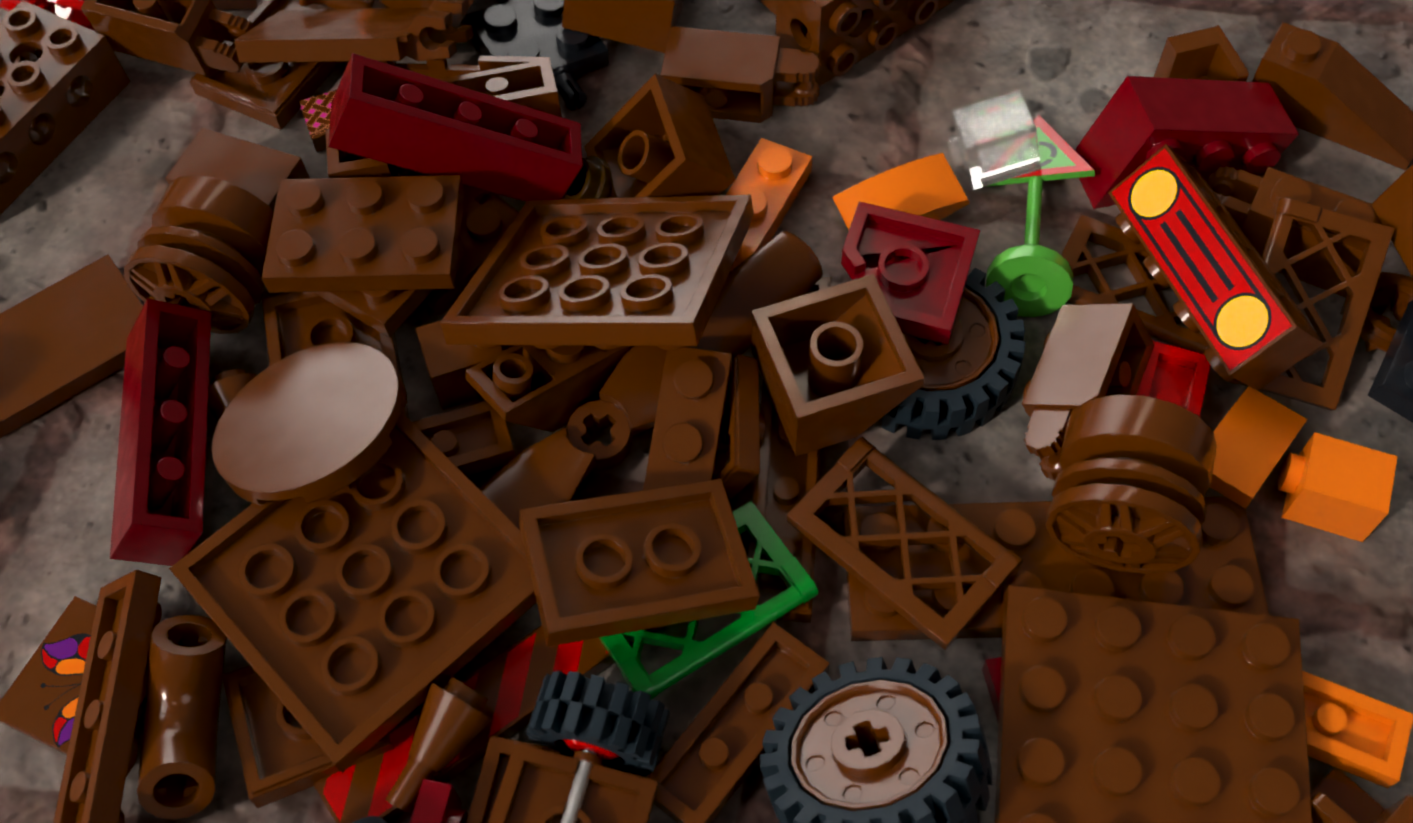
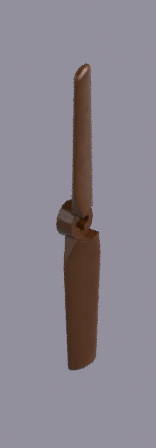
M787 231L779 233L729 272L698 346L686 347L730 353L733 358L738 354L742 355L752 345V310L802 296L822 278V266L812 249L802 239ZM658 346L632 347L623 355L599 392L600 400L587 402L578 407L571 415L567 429L565 427L519 452L479 490L520 530V509L569 502L592 469H611L622 463L630 452L632 437L654 427L667 350L661 349ZM595 425L603 430L611 425L612 443L605 446L602 442L596 441L590 446L587 445L590 441L587 429Z

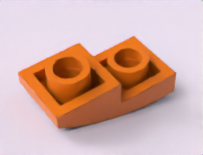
M943 152L889 169L832 197L848 230L850 229L859 201L936 220H941L970 204Z
M1248 386L1213 431L1217 449L1210 488L1246 509L1308 419Z

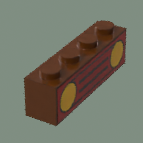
M1165 144L1108 192L1121 212L1115 217L1118 226L1134 243H1142L1149 254L1143 260L1144 265L1163 287L1168 288L1170 286L1179 299L1173 304L1176 314L1191 331L1196 334L1202 333L1210 345V348L1204 351V355L1212 368L1224 380L1229 382L1235 378L1259 390L1324 344L1196 166L1173 148Z

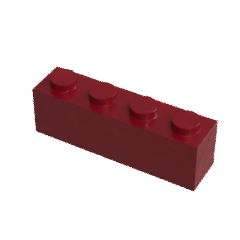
M352 53L331 103L328 147L432 176L460 175L464 185L522 201L562 199L583 166L581 126L579 122Z
M147 298L127 337L110 559L173 566L189 553L203 532L211 312Z

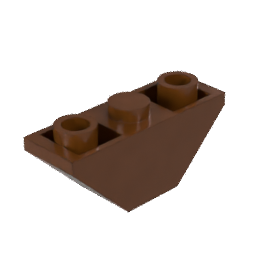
M514 345L467 369L465 379L505 421L555 432L568 424L571 415L578 407L587 402L600 400L599 392L623 355L634 346H622L616 349L604 350L595 346H559L552 349H539L533 345Z

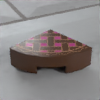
M337 90L299 101L316 152L326 149L325 129L330 128L331 103Z

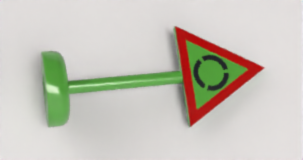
M1040 115L1030 123L977 181L978 187L1028 183L1024 244L1010 247L995 256L987 269L986 287L997 281L1005 289L1004 301L1013 298L1019 309L1018 316L1038 317L1051 314L1060 309L1062 305H1065L1072 296L1074 275L1068 261L1056 250L1039 245L1043 181L1095 176V170Z

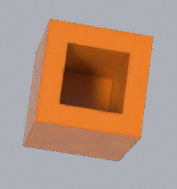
M1314 432L1299 455L1290 452L1282 465L1277 483V489L1286 492L1282 518L1363 542L1389 514L1398 456Z

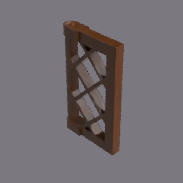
M1293 198L1279 199L1262 259L1274 275L1280 270L1283 272L1300 302L1297 307L1299 310L1303 309L1316 333L1324 343L1303 359L1325 348L1330 357L1320 386L1302 381L1293 365L1286 370L1288 377L1279 375L1260 390L1330 411L1336 410L1395 228L1327 210ZM1292 223L1310 227L1319 244L1287 259L1283 250ZM1326 232L1335 234V236L1329 238ZM1345 237L1366 243L1357 274L1354 277L1350 276L1333 246V243ZM1323 249L1341 283L1309 298L1291 265ZM1345 288L1349 298L1337 335L1331 337L1313 304ZM1235 378L1229 381L1232 384L1248 386Z
M1081 214L1061 255L1068 261L1074 276L1088 274L1099 294L1073 285L1072 296L1067 303L1072 305L1122 304L1119 302L1144 295L1156 316L1137 310L1149 335L1184 349L1204 354V351L1210 348L1204 336L1177 325L1183 323L1176 312H1169L1157 292L1168 288L1163 287L1156 279L1150 280L1139 260L1143 261L1149 256L1142 243H1134L1120 228ZM1088 241H1091L1117 252L1093 258L1086 245ZM1126 263L1137 284L1111 290L1100 269Z
M863 437L859 438L838 459L837 463L787 514V522L945 651L992 597L999 592L1012 576L1018 573L1023 562L1019 556L998 543L882 454ZM867 466L893 486L894 489L854 491L853 479ZM846 487L847 492H841ZM912 501L946 527V531L907 533L903 502ZM895 502L898 533L858 535L855 504ZM848 505L851 536L839 535L817 516L827 506ZM965 542L992 564L982 575L961 576L957 543ZM948 543L952 576L911 577L908 545ZM900 546L903 579L891 577L860 552L859 548ZM954 588L955 606L942 618L913 594V590ZM963 588H970V589L963 595Z

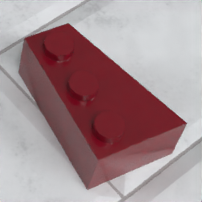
M1127 76L1075 149L1095 170V176L1081 177L1079 180L1093 210L1116 205L1108 192L1165 144L1192 162L1206 181L1211 172H1214L1219 166L1234 167L1237 171L1243 170L1254 175L1264 174L1268 167L1272 168L1277 164L1281 154L1299 133L1270 83Z

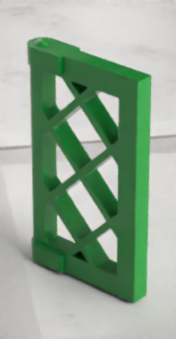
M749 501L732 513L739 534L746 531L756 544L754 558L747 557L755 582L757 584L759 572L777 575L788 588L762 605H757L755 610L735 613L740 614L741 618L702 642L694 640L699 620L689 621L686 638L647 632V629L599 637L632 692L643 691L651 695L650 700H652L662 691L819 594L815 582L796 557H793L752 501ZM764 555L768 561L762 560V556ZM627 640L634 642L633 648H631ZM643 644L682 651V655L650 675L640 662Z

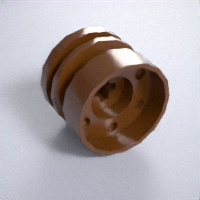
M201 175L178 177L167 187L152 215V227L141 235L137 242L138 249L127 260L124 266V279L134 294L144 302L149 298L211 312V333H238L248 327L254 315L255 305L260 302L263 296L265 284L262 280V273L274 211L267 203L247 190L224 180Z
M1110 395L1088 400L1072 410L1066 425L1059 458L1062 471L1058 473L1053 485V499L1045 522L1051 539L1066 552L1082 560L1117 571L1151 574L1171 572L1192 564L1200 553L1203 534L1201 526L1206 519L1207 513L1204 495L1211 486L1217 449L1213 430L1198 415L1175 403L1147 396Z

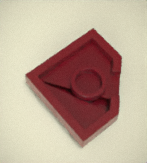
M859 201L842 249L841 264L852 280L874 274L902 333L948 345L977 247L980 230Z

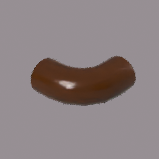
M174 616L161 621L154 627L151 633L137 796L140 805L145 811L158 818L176 820L191 817L201 812L212 801L216 791L218 724L227 637L212 619L204 616Z

